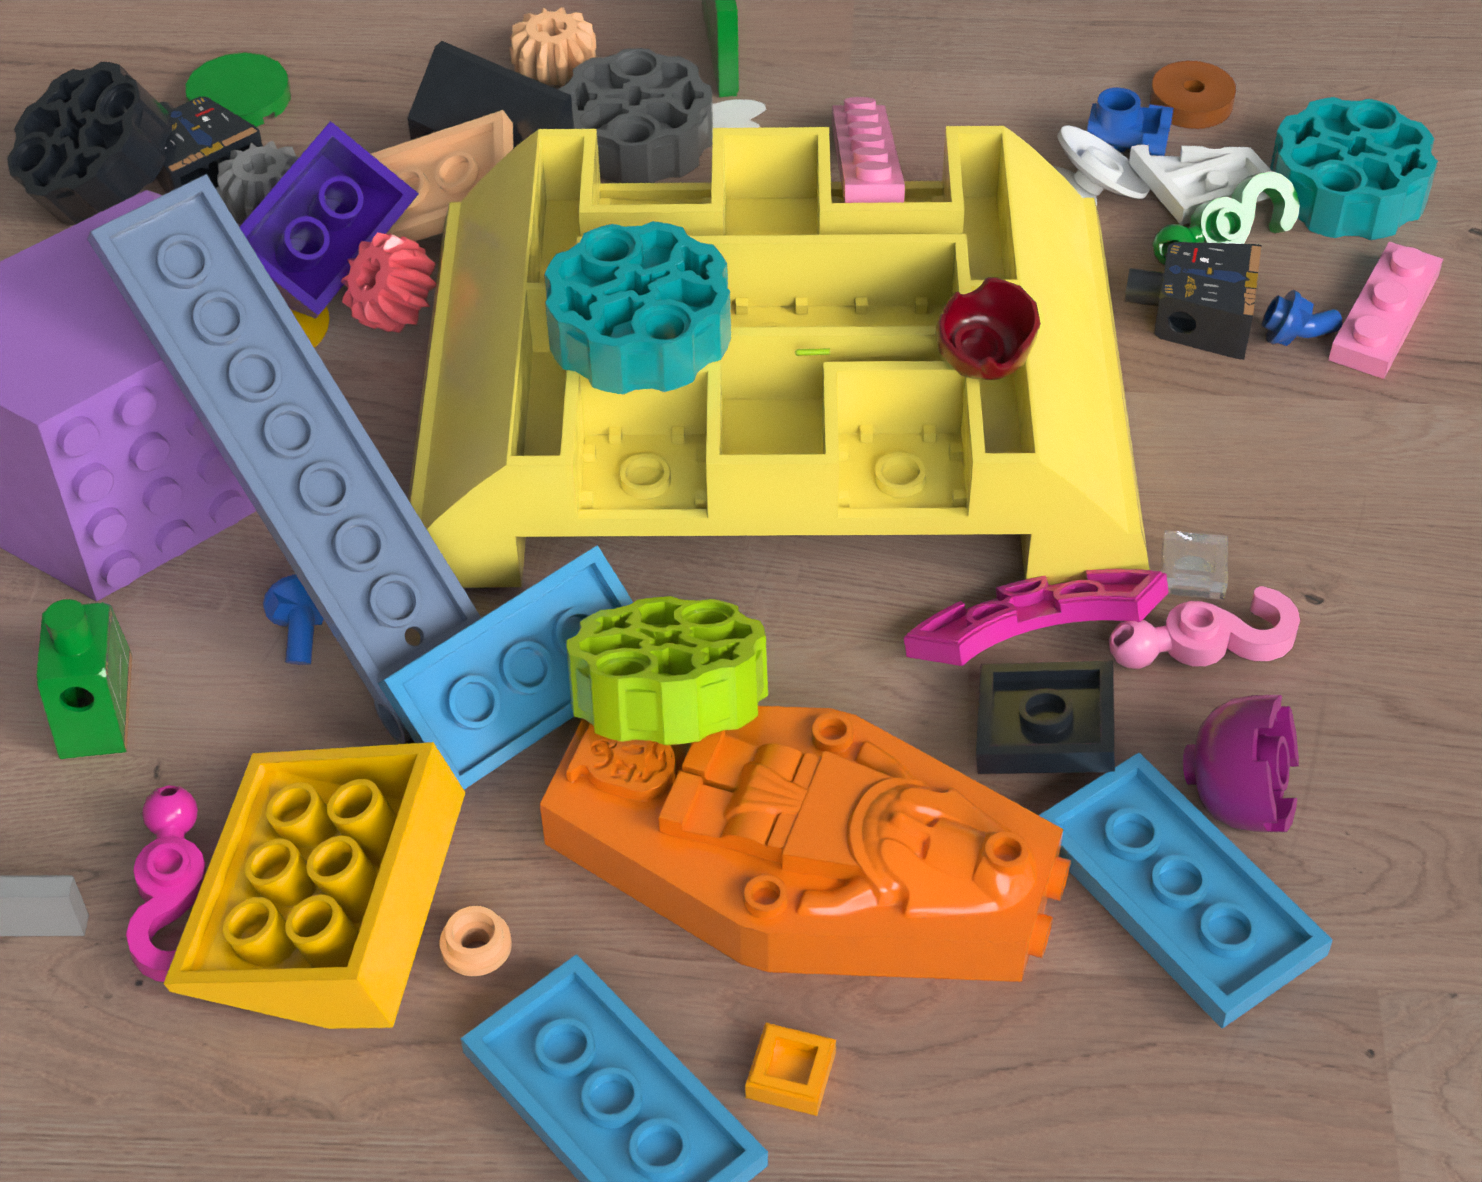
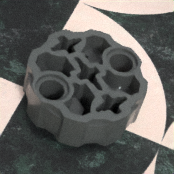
M631 48L623 49L615 55L604 58L592 57L575 67L570 81L558 89L571 95L574 129H597L600 179L616 183H654L669 177L681 178L699 166V157L705 149L712 146V88L699 77V68L681 56L668 57L656 54L650 49Z

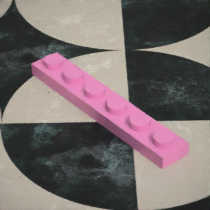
M867 97L847 98L844 100V105H832V129L844 203L904 202L905 183L885 105H876L875 99Z

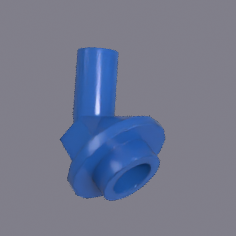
M1293 289L1284 298L1277 295L1271 301L1264 314L1262 327L1268 329L1266 334L1267 342L1288 346L1296 337L1313 338L1338 332L1343 324L1342 316L1335 309L1312 314L1314 304L1303 298L1298 291Z
M293 574L281 578L271 585L265 593L263 608L266 617L273 624L288 627L285 662L296 665H310L312 661L314 626L321 625L324 619L297 575Z

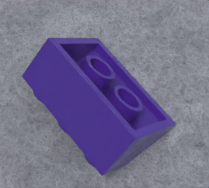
M330 121L243 222L240 229L289 308L316 319L344 286L340 281L349 274L351 268L347 259H355L359 255L360 242H371L377 232L387 234L419 193Z

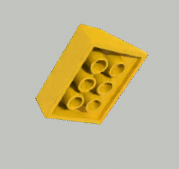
M434 742L252 753L163 983L165 987L172 993L327 1029L393 1028L466 793Z

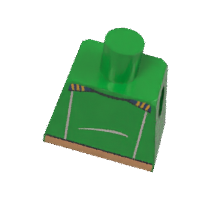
M63 599L54 602L42 613L37 685L60 759L127 752L132 653L112 606L104 602L81 604L73 599ZM84 688L92 693L94 701L90 705L81 708L78 698H86Z

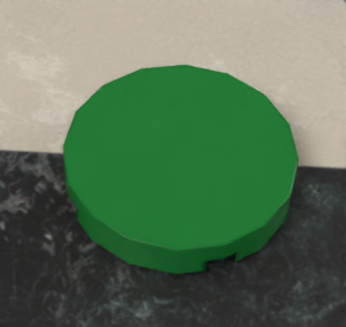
M244 52L217 57L205 62L194 70L186 82L187 102L197 97H208L256 127L264 124L263 117L269 116L274 112L276 118L284 112L291 100L287 71L278 61L261 54Z

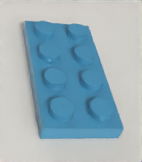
M597 545L385 678L378 685L414 742H434L465 790L574 717L571 709L566 640L578 634L580 631V621L600 610L616 609L630 605L633 601Z
M1140 753L1116 766L1115 772L1105 773L1039 815L1064 829L1059 857L1071 860L1069 872L1221 1029L1328 956L1333 939Z
M577 954L461 1037L463 1053L579 1182H749L768 1166V1151Z

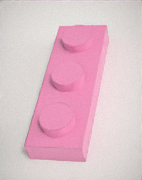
M1389 242L1332 343L1329 361L1384 379L1439 276L1443 259L1421 252L1416 248Z

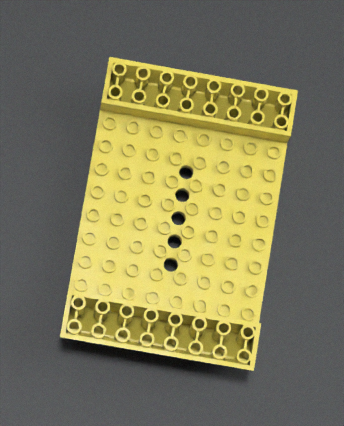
M946 126L942 181H904V202L844 203L841 182H831L829 127L713 128L712 183H600L597 129H538L498 162L461 202L449 203L440 250L408 500L463 588L522 587L526 537L1020 534L1025 580L1046 576L1048 585L1076 580H1087L1086 570H1150L1104 245L1094 198H1082L1065 177L1048 161L1005 126ZM652 221L683 227L687 235L700 243L714 245L727 262L728 289L730 290L731 341L722 359L709 363L697 373L694 382L667 392L655 389H641L622 395L595 389L587 378L576 371L564 370L557 363L549 346L545 306L547 296L544 276L549 263L557 253L568 251L581 241L584 233L609 224L624 227L642 226ZM988 277H997L1020 285L1037 303L1041 322L1035 344L1023 366L1011 375L997 380H983L961 376L939 353L935 335L939 316L943 313V308L955 292L960 294L972 292ZM830 348V355L797 356L795 354L797 349Z

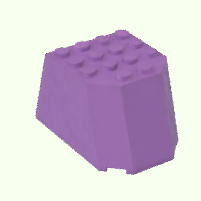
M148 190L0 261V548L95 601H99L114 591L129 585L137 578L174 557L182 555L190 548L256 512L87 240L91 230L161 197L160 194Z

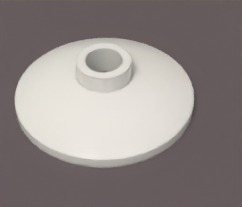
M1063 126L1058 132L1057 137L1065 154L1078 169L1073 177L1085 190L1094 195H1100L1106 189L1122 196L1137 199L1145 198L1149 193L1150 188L1130 166L1129 160L1111 145L1095 135L1074 126Z

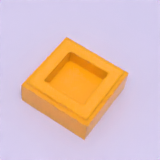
M765 1022L745 1084V1097L817 1116L836 1054V1039Z

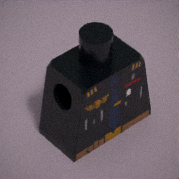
M197 97L176 108L168 102H159L169 112L172 122V132L166 140L164 150L167 159L156 177L166 194L206 174L217 190L219 186L217 180L219 174L218 164L225 160H230V152L232 150H248L250 143L256 147H263L260 130L256 126L208 97Z
M1174 242L1168 245L1164 272L1129 268L1124 302L1158 306L1154 334L1159 339L1244 360L1254 313L1262 245Z

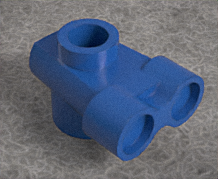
M1120 87L1109 88L1099 94L1097 103L1092 104L1087 132L1105 141L1120 153L1131 149L1135 145H1149V154L1151 156H1165L1174 107L1152 104L1149 105V108L1140 107L1141 100L1135 92Z

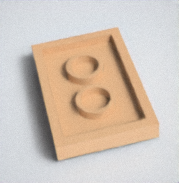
M503 110L371 153L372 156L419 193L387 234L400 238L404 236L413 241H419L443 233L449 203L461 202L474 186L513 150V123Z

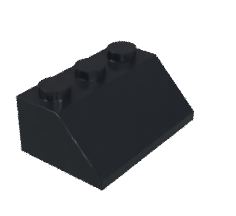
M441 41L433 50L407 117L410 139L414 140L503 110L513 123L514 149L538 129H574L572 98L570 94Z

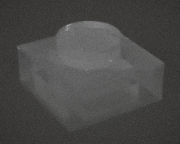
M1165 530L1161 551V571L1167 574L1168 595L1224 600L1228 585V536Z

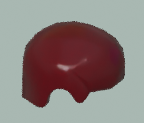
M997 277L986 278L977 289L967 294L955 292L943 308V313L939 316L936 324L935 335L939 353L961 376L967 378L997 380L1011 375L1023 366L1037 339L1041 325L1037 303L1020 285Z

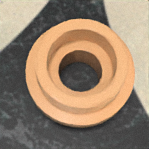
M470 906L454 913L440 936V950L444 962L453 971L466 976H481L495 971L507 960L512 947L511 933L507 923L495 912L482 906ZM475 941L487 943L479 948H466Z

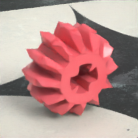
M377 232L371 242H360L359 255L355 259H347L351 268L349 274L340 281L348 288L343 296L342 303L351 309L352 317L358 319L359 323L373 329L378 328L386 332L400 333L406 324L417 325L419 310L422 307H430L427 296L428 292L435 288L437 284L430 278L436 263L428 258L426 249L420 247L416 241L404 236L400 238L392 234Z

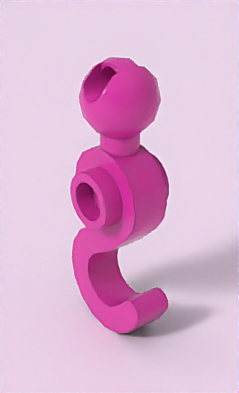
M170 785L156 788L146 797L143 806L142 817L144 824L156 835V840L145 846L136 857L133 871L139 895L145 903L138 907L129 920L126 933L133 963L143 975L159 982L165 981L176 950L162 951L154 947L152 939L158 930L180 918L195 903L206 875L202 852L194 843L184 839V835L194 826L197 818L198 808L196 800L181 786Z

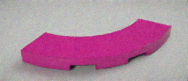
M1141 569L1086 570L1087 580L1048 585L1047 577L1040 576L996 587L997 598L965 609V603L959 601L917 625L903 637L906 656L963 666L983 650L1008 638L1039 628L1097 620L1141 622L1169 593L1167 574L1162 573V571Z

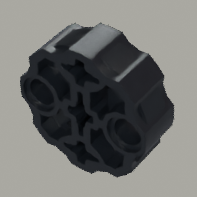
M101 61L92 68L84 70L73 68L53 80L47 91L24 110L14 128L16 138L14 147L7 157L8 169L11 177L25 188L26 193L55 218L65 224L76 225L137 195L144 186L154 182L167 159L164 150L166 140L172 132L171 117L169 112L119 64Z

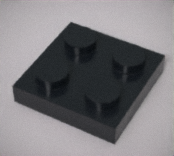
M1113 660L981 664L976 743L978 774L1115 772Z

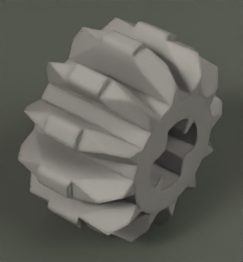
M273 141L264 147H256L250 143L248 150H232L230 152V160H225L218 164L219 174L217 180L219 186L217 187V192L237 224H243L299 158L295 155L293 147L285 146L278 149Z

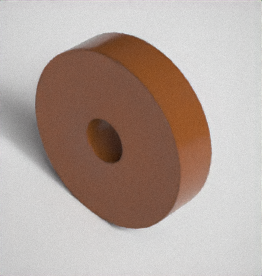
M1201 61L1174 62L1162 67L1154 75L1150 104L1174 107L1171 122L1174 126L1187 129L1210 128L1221 124L1231 115L1236 95V84L1226 71L1213 64Z

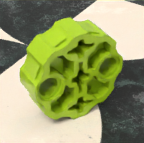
M672 596L638 599L630 605L616 609L600 610L580 621V631L578 634L566 640L572 712L575 717L586 719L591 723L596 734L621 742L646 740L655 741L663 745L699 742L707 735L723 730L739 729L758 716L759 701L768 696L765 628L760 620L746 617L739 612L737 605L715 599L683 600Z

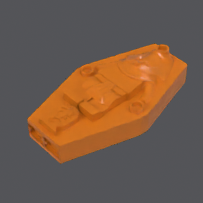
M758 706V716L739 729L707 735L699 742L663 745L655 741L646 740L621 742L596 734L594 726L586 719H582L540 802L545 845L736 962L773 973L1022 982L1030 955L1038 958H1043L1053 923L1052 916L1043 914L1048 898L1061 901L1071 865V860L1059 857L1064 830L1061 827L859 716L832 708Z

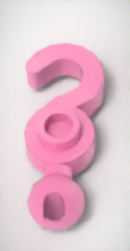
M1259 586L1254 590L1250 611L1254 615L1270 622L1274 628L1258 630L1250 627L1234 614L1213 604L1203 601H1187L1177 605L1169 612L1165 626L1154 627L1145 620L1141 622H1120L1109 638L1110 652L1117 663L1132 669H1140L1151 665L1158 653L1167 651L1171 657L1180 663L1190 666H1208L1217 663L1225 655L1227 648L1245 659L1272 661L1283 657L1292 649L1300 617L1297 607L1290 598L1277 590Z

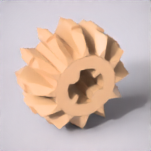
M564 7L551 12L542 8L540 14H524L523 22L512 26L510 56L515 72L548 86H564L573 77V69L592 57L596 58V36L593 32L592 24L584 21L582 13L567 14Z

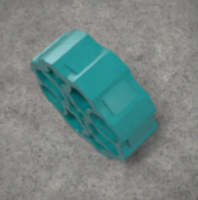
M1329 97L1311 101L1305 110L1284 118L1277 130L1270 169L1272 172L1282 174L1293 184L1298 193L1300 204L1298 219L1306 225L1309 231L1331 238L1360 236L1368 240H1375L1396 235L1398 228L1403 224L1419 220L1427 205L1438 161L1432 155L1435 139L1431 132L1422 122L1410 120L1399 113L1395 106L1369 98L1361 101H1349Z
M652 221L642 226L624 227L609 224L584 233L581 241L568 251L557 253L549 263L544 274L550 351L562 369L576 371L587 378L595 389L622 395L641 389H655L662 392L675 390L694 382L697 373L709 363L721 360L728 349L731 341L730 290L728 289L727 262L714 245L700 243L687 235L683 227Z

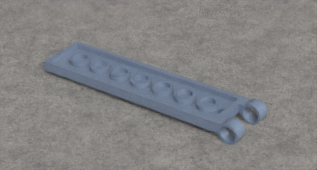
M206 174L91 230L87 240L374 699L375 709L384 727L397 742L404 744L412 739L378 683L481 619V616ZM407 629H415L420 634L421 639L417 646H412L406 642L405 631Z

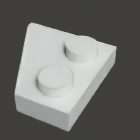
M1135 145L1131 147L1129 159L1130 166L1180 225L1190 223L1195 209L1203 202L1220 197L1231 198L1238 183L1248 176L1272 172L1251 147L1209 149L1204 146H1182L1180 156H1151L1149 154V145ZM1260 192L1256 202L1270 197L1266 193Z

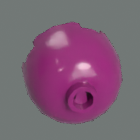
M1252 695L1234 698L1214 708L1200 725L1196 744H1187L1184 749L1183 771L1186 783L1188 785H1197L1199 798L1204 807L1216 820L1232 828L1254 832H1287L1293 824L1297 798H1283V795L1288 786L1290 767H1299L1298 744L1292 710L1290 706H1281V695Z

